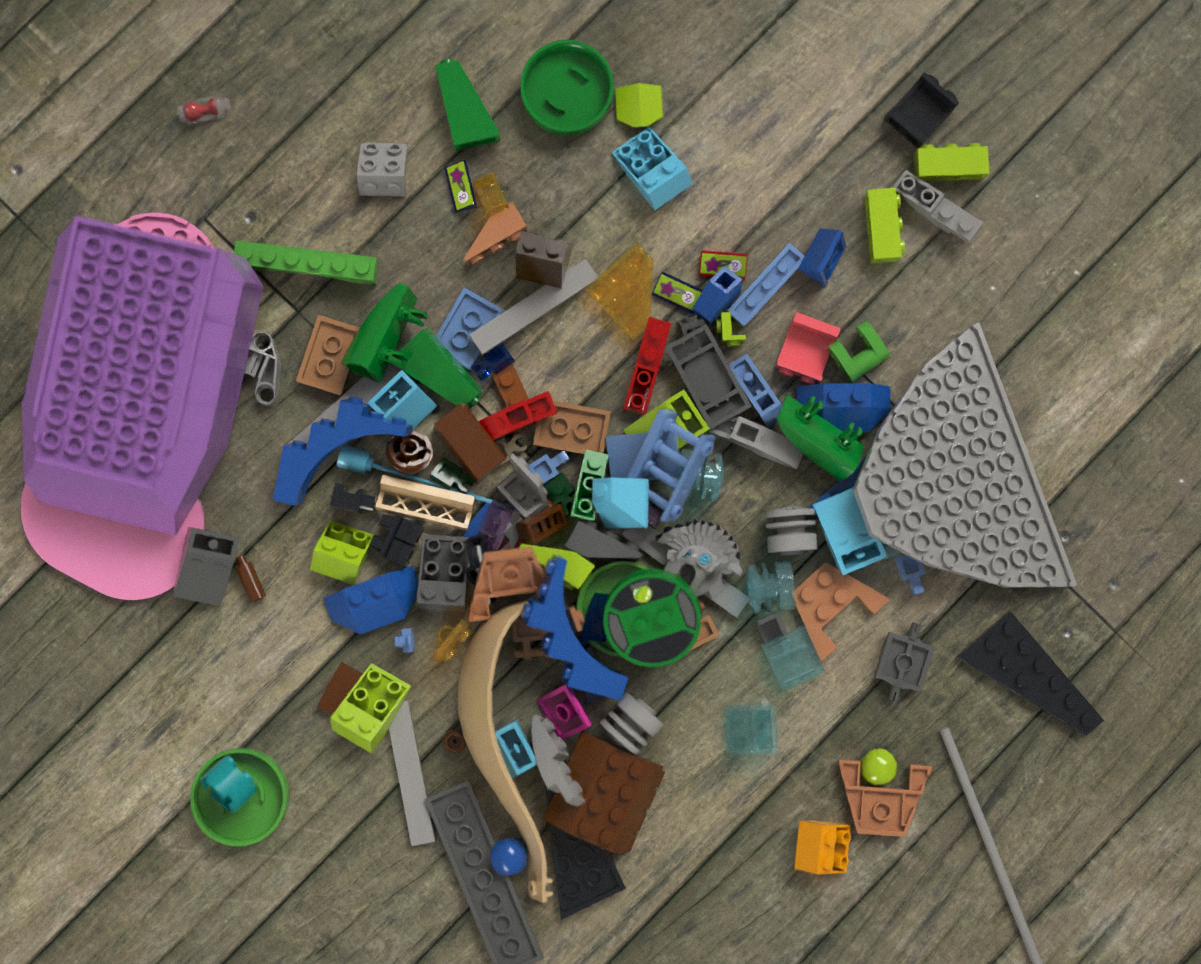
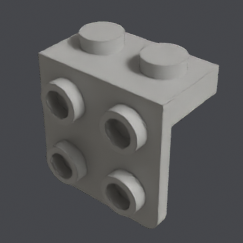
M361 144L357 168L359 196L406 197V144Z
M512 453L509 459L515 473L498 485L497 489L525 519L542 511L549 505L546 497L548 492L542 485L544 484L542 478L536 472L532 474L528 470L529 465L522 457L517 458Z

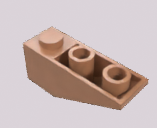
M513 202L491 214L464 257L467 266L471 263L476 265L485 259L484 256L490 252L495 254L505 248L504 244L511 240L513 242L518 241L521 232L527 231V226Z

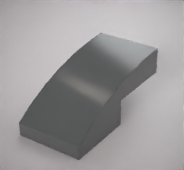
M521 516L504 533L510 541L501 550H505L508 545L514 548L519 538L515 524L523 520Z

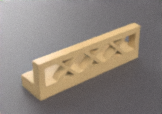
M382 475L380 493L375 510L468 531L474 509L475 496ZM385 495L394 496L398 503L392 506L382 504ZM415 501L418 502L421 508L416 511H410L405 504ZM436 506L440 507L444 513L435 517L431 516L428 510ZM456 512L467 514L464 523L454 521L451 515Z

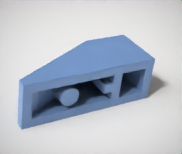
M745 354L729 366L745 395L769 429L778 423L777 416L782 404L748 354Z

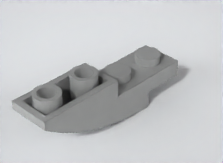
M907 170L904 171L892 187L896 188V194H899L901 199L946 233L951 234L952 232L969 244L983 226L984 222L944 198V193Z
M740 416L738 418L733 417L709 430L711 435L752 450L756 455L795 470L798 469L804 455L787 437Z
M535 715L532 717V743L541 776L549 790L557 793L561 792L567 803L578 807L585 800L581 795L583 792L582 788L575 780H572L569 775L571 770L563 762L569 757L565 750L567 746L559 736H556L553 731L555 726L550 719Z

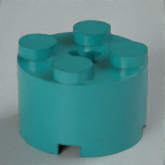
M227 755L224 759L219 760L200 779V782L205 789L210 786V791L212 792L210 795L227 811H232L235 814L256 793L255 790L257 788L253 784L254 779L246 771L241 773L236 768V762Z

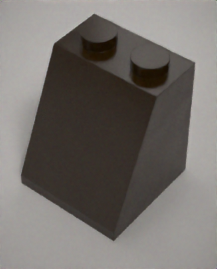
M521 232L515 252L516 278L562 289L573 245L568 242Z

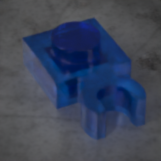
M501 343L483 355L485 360L475 362L471 368L477 373L476 376L479 380L483 381L488 378L491 371L498 374L515 362L505 345Z

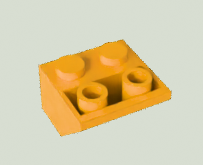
M815 820L799 821L794 869L814 874L846 873L849 862L848 851L851 840V825Z

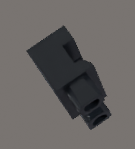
M335 482L330 506L362 514L363 509L372 512L376 511L377 497L367 495L365 489H359L355 494L348 493L349 486Z
M383 514L379 526L388 529L389 533L386 539L374 534L369 546L380 552L379 555L403 567H407L415 548L398 541L397 538L417 546L425 526L397 515L393 517Z

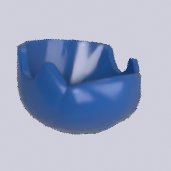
M508 838L497 841L491 851V863L494 870L500 875L518 874L527 865L528 852L521 840Z

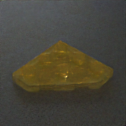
M638 242L585 289L632 342L645 331L651 312L653 259Z

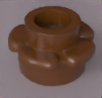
M451 730L444 737L443 744L448 752H462L465 749L466 744L463 732ZM454 739L457 740V744L453 743Z

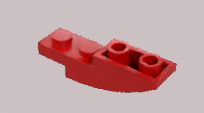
M649 316L624 409L646 415L671 322Z
M546 391L528 400H522L478 422L493 441H497L558 412L549 391Z

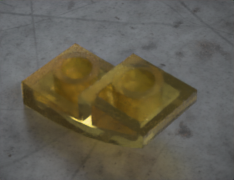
M494 172L472 181L487 217L509 208Z

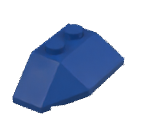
M846 383L796 387L797 402L804 406L812 396H816L814 404L820 400L823 402V408L816 414L841 431H844L850 423H855L852 431L860 426L862 432H870L891 410L890 386L871 383Z
M410 566L324 597V601L332 621L361 635L405 619L417 596L419 581L414 567Z

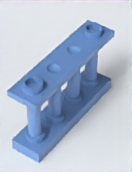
M659 409L627 477L648 479V476L651 474L675 489L669 502L649 489L648 500L665 510L660 519L663 522L675 521L682 514V506L706 457L712 452L714 448L713 442L716 438L714 435H701L698 438L678 426L675 421L678 413L671 409ZM670 432L695 447L690 459L666 446L665 441ZM660 453L685 468L679 481L656 467L655 462Z

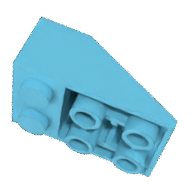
M650 126L612 152V155L640 194L654 210H657L693 184L687 167Z
M853 488L813 504L836 567L842 575L887 557L882 542L868 534L853 493Z

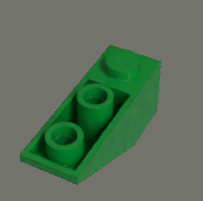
M585 449L570 517L594 522L596 509L592 503L593 479L604 478L608 460L607 454Z

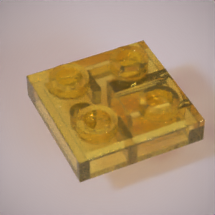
M462 619L456 627L452 625L442 626L436 636L441 646L432 658L438 663L444 660L446 662L450 661L458 651L455 648L458 642H465L473 632L470 630L473 624L467 619ZM445 629L452 630L450 635L444 641L442 639L443 631Z

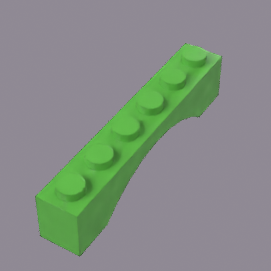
M235 241L234 254L245 257L254 271L301 273L377 286L380 263L376 257Z

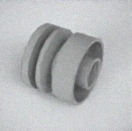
M792 506L765 512V519H776V523L766 524V528L777 530L776 535L767 537L768 553L781 552V556L805 554L807 550H817L816 534L805 532V528L815 525V521H804V516L815 515L814 509Z
M626 692L622 700L617 702L618 707L623 713L619 716L610 711L608 714L615 722L611 724L603 718L600 723L618 745L638 756L641 750L634 743L638 741L646 747L648 743L642 736L644 731L654 737L664 724L655 716L657 713L640 698L636 700Z

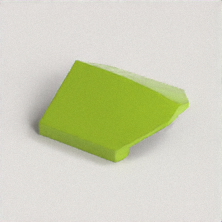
M636 83L615 88L617 121L632 127H648L663 118L661 86Z

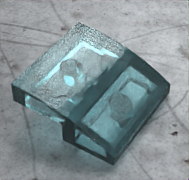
M804 625L787 632L788 634L781 635L761 644L766 659L782 691L825 672Z

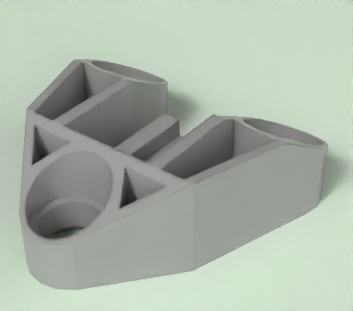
M258 332L252 336L249 349L251 352L247 359L244 373L256 377L262 360L266 357L258 375L255 396L261 404L271 406L279 398L282 363L272 336L266 332ZM267 337L270 342L268 348L259 349L257 347L258 339ZM272 389L274 393L272 400L263 401L261 398L262 391Z

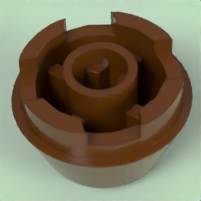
M413 429L411 435L405 437L392 436L385 449L386 457L392 467L398 473L407 476L418 474L428 466L433 457V448L429 438L425 434L422 435L413 431Z

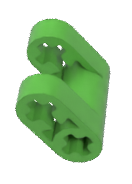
M866 320L855 327L858 335L867 347L851 358L838 340L827 347L829 354L850 383L855 382L890 357L888 349L872 325Z

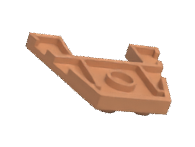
M532 547L483 553L468 612L469 622L490 619L488 598L538 592L540 584L545 581L546 573Z
M824 562L790 593L808 633V637L816 651V655L821 662L837 648L821 628L854 598L858 597L872 614H875L890 601L888 597L848 574L842 575L839 569L827 562Z
M838 759L856 833L905 837L917 809L916 806L919 798L925 789L927 778L931 774L932 766L909 764L907 789L859 785L860 760Z

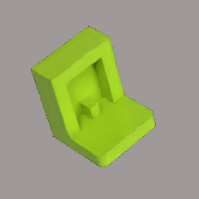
M721 312L720 319H716V333L721 335V344H727V347H740L741 343L746 341V335H732L731 312Z

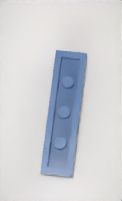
M789 243L727 312H731V317L744 328L799 268L805 256Z

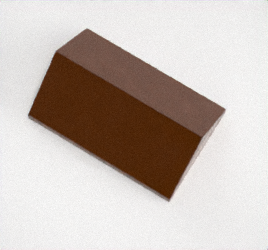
M464 402L434 423L433 431L466 473L475 480L476 485L507 459Z

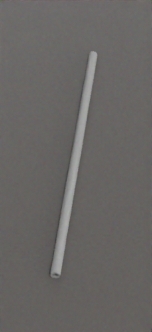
M949 727L940 729L939 731L1032 964H1043Z

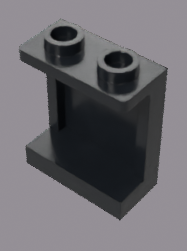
M924 72L902 99L891 108L884 120L918 149L952 113L959 102L956 100L957 97L953 92L942 88L939 85V81L933 75H927Z

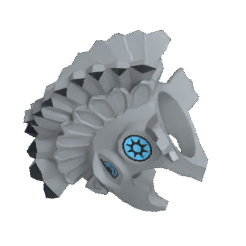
M694 519L693 522L687 521L685 526L676 524L674 528L670 526L665 527L663 534L655 536L657 543L665 545L669 549L667 553L668 563L665 570L681 578L684 576L692 578L691 588L697 597L706 592H709L711 598L718 595L725 587L721 580L722 573L731 574L733 572L741 576L743 572L739 566L742 555L738 551V545L735 543L734 537L727 530H723L720 525H714L712 522L706 523L703 520L698 522Z

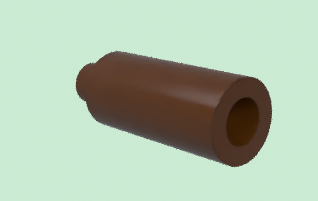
M245 555L235 558L238 563V567L235 569L250 603L266 597L252 562H247Z

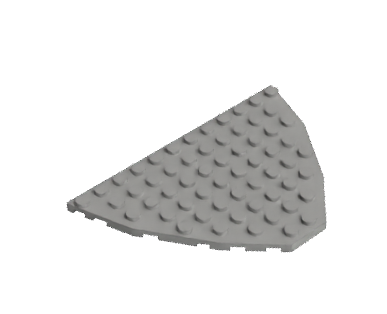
M978 322L969 327L922 365L878 429L853 488V493L869 536L930 567L1004 588L1076 586L1075 577L982 328Z

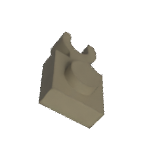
M521 434L513 436L509 443L506 442L504 437L494 441L507 457L499 466L509 462V456L513 452L521 453L527 450L526 445L517 447L515 444L518 439L522 438Z

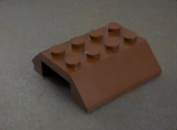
M582 730L567 765L571 770L569 775L572 780H575L583 790L581 795L585 802L577 807L567 803L561 792H554L542 819L573 836L611 852L625 855L626 850L631 851L637 837L634 832L635 830L640 831L647 815L644 812L645 808H650L656 795L654 787L660 786L665 774L662 771L664 766L611 745L603 739Z

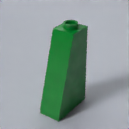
M445 59L440 64L435 65L456 152L500 142L499 130L459 61Z
M429 327L422 329L398 351L408 354V361L401 360L405 365L404 368H400L401 370L454 405L458 406L464 402L466 406L472 408L481 400L479 395L484 392Z

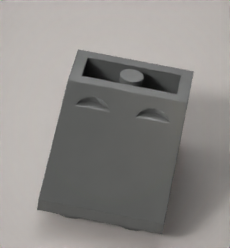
M584 520L583 523L577 522L565 546L567 549L587 559H640L642 553L638 552L639 546L629 541L625 545L617 541L619 536L608 530L602 533L596 530L598 525Z
M188 526L172 596L220 606L235 560L239 537Z
M423 534L417 592L419 611L466 613L468 579L465 570L469 567L466 540L469 537Z

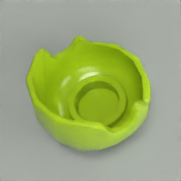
M885 749L870 750L860 759V776L863 781L871 786L885 785L896 775L897 762L893 754Z

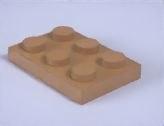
M318 315L296 382L342 396L350 370L346 369L341 361L359 327Z
M553 401L558 413L537 422L533 446L584 455L585 449L603 453L611 411Z

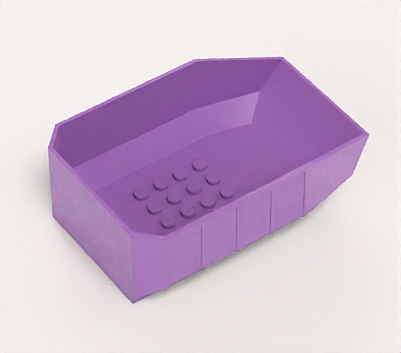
M74 216V220L57 238V246L48 280L42 316L39 322L40 325L30 363L31 367L25 395L22 401L24 480L40 503L176 536L229 444L263 291L261 281L245 257L213 247Z

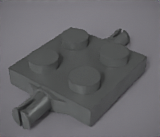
M912 622L908 635L900 636L891 632L887 634L874 677L885 680L892 685L888 697L889 700L897 702L901 689H912L918 692L922 690L935 647L917 639L922 626L920 624Z

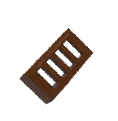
M561 504L538 512L515 524L522 544L534 545L569 526ZM552 514L555 515V518H556V521H557V524H556V525H555V523H554ZM544 518H546L549 528H547Z

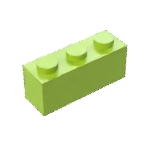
M980 143L967 144L966 147H957V144H946L942 148H934V145H922L914 153V174L923 181L985 179L989 175L988 146H981Z
M896 188L867 190L864 194L870 264L897 262L902 258V254H905L904 240L900 239L903 221L901 217H898V209L901 207L900 195H896Z

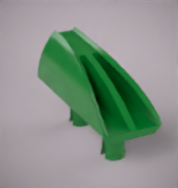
M403 283L397 284L376 304L366 317L341 361L346 369L372 381L380 382L388 364L396 365L400 368L405 367L401 360L408 361V354L395 351L407 322L424 326L425 324L421 319H427L428 317L427 312L413 309L418 298L407 285Z
M785 395L777 416V422L792 444L807 458L838 481H842L853 474L859 465L864 445L855 440L862 434L861 427L859 426L852 431L855 423H850L844 431H841L816 414L823 408L822 400L814 404L816 396H812L803 406L790 396Z

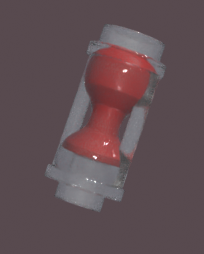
M223 93L182 102V105L177 106V111L181 124L187 123L192 125L221 117H228V111H232L229 97L224 98Z

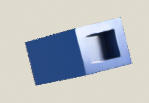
M724 266L709 280L692 311L711 324L741 294L742 279Z

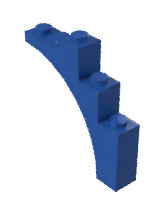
M349 396V399L341 400L336 424L333 420L321 418V421L312 423L308 444L303 441L293 440V443L283 446L273 500L294 506L303 503L308 485L316 470L339 447L366 435L390 434L405 437L412 434L413 425L406 424L407 420L403 418L393 417L390 420L383 418L384 414L374 411L369 413L370 404L363 403L362 398Z
M553 554L552 559L547 561L545 573L547 574L545 581L540 584L538 589L539 600L529 598L528 604L525 603L521 613L523 622L527 626L549 631L548 634L544 635L541 647L547 656L568 661V664L563 666L561 673L562 681L568 687L622 700L628 677L623 672L607 667L591 657L573 634L566 616L563 600V579L567 560L562 556Z

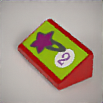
M702 250L700 253L699 277L712 278L725 266L742 280H745L748 254Z

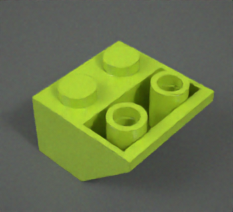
M330 520L313 550L310 570L355 585L363 570L371 547L369 545L374 535Z

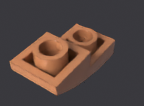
M575 606L565 607L566 616L572 631H581L583 628L581 624L585 623L581 609L576 610Z

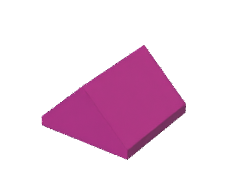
M566 684L536 700L546 718L550 719L554 724L555 729L553 731L556 736H559L562 740L592 725L575 692Z

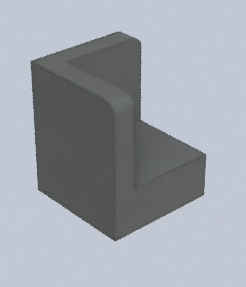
M773 612L754 621L763 643L788 634L778 612Z

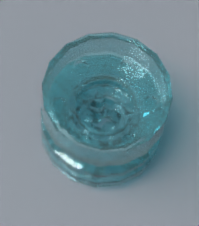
M682 448L680 454L690 459L694 450ZM715 453L713 463H710V455L706 457L686 499H691L694 490L697 489L699 490L700 501H704L706 491H710L709 501L716 502L722 488L724 474L722 453ZM680 466V474L679 477H677L678 481L680 480L681 475L685 469L682 466Z
M790 560L773 562L772 573H768L765 563H760V574L757 573L755 564L748 565L746 578L747 595L754 614L761 613V602H763L765 612H770L771 601H775L778 611L795 609V584Z

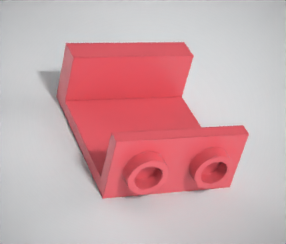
M796 312L775 368L779 369V373L784 376L792 377V375L801 377V382L808 385L819 384L822 381V374L830 355L827 347L838 337L841 328Z

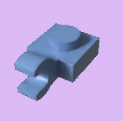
M565 451L552 459L545 454L530 464L528 469L532 474L536 472L542 478L544 484H546L559 474L556 468L569 461L570 458Z
M908 555L895 558L901 580L909 579L912 595L924 592L919 577L926 574L923 563Z
M414 628L402 629V634L394 637L395 646L403 648V653L415 652Z

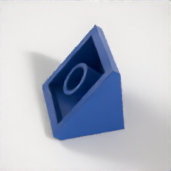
M819 228L798 269L825 287L846 249L843 232Z

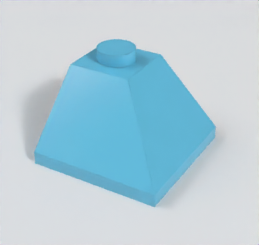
M593 479L592 503L606 529L648 528L649 479Z

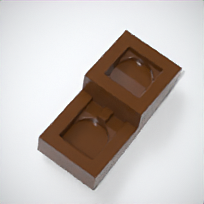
M341 662L317 707L333 715L360 679L362 673Z

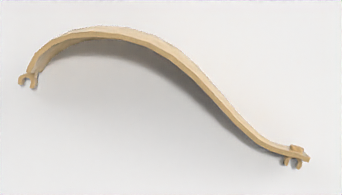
M538 592L530 598L539 600ZM528 598L502 606L490 615V619L484 620L472 636L462 660L458 681V716L464 740L476 765L512 818L525 842L528 852V897L545 903L547 902V897L552 896L553 892L545 891L546 884L552 883V879L546 876L544 847L534 821L505 766L497 744L492 721V683L497 656L506 632L511 623L522 613L524 604H528Z

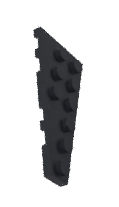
M1011 611L1007 612L956 656V658L1085 736L1104 721Z
M545 784L547 805H549L554 791L549 790ZM550 823L561 920L626 889L609 850L573 836Z

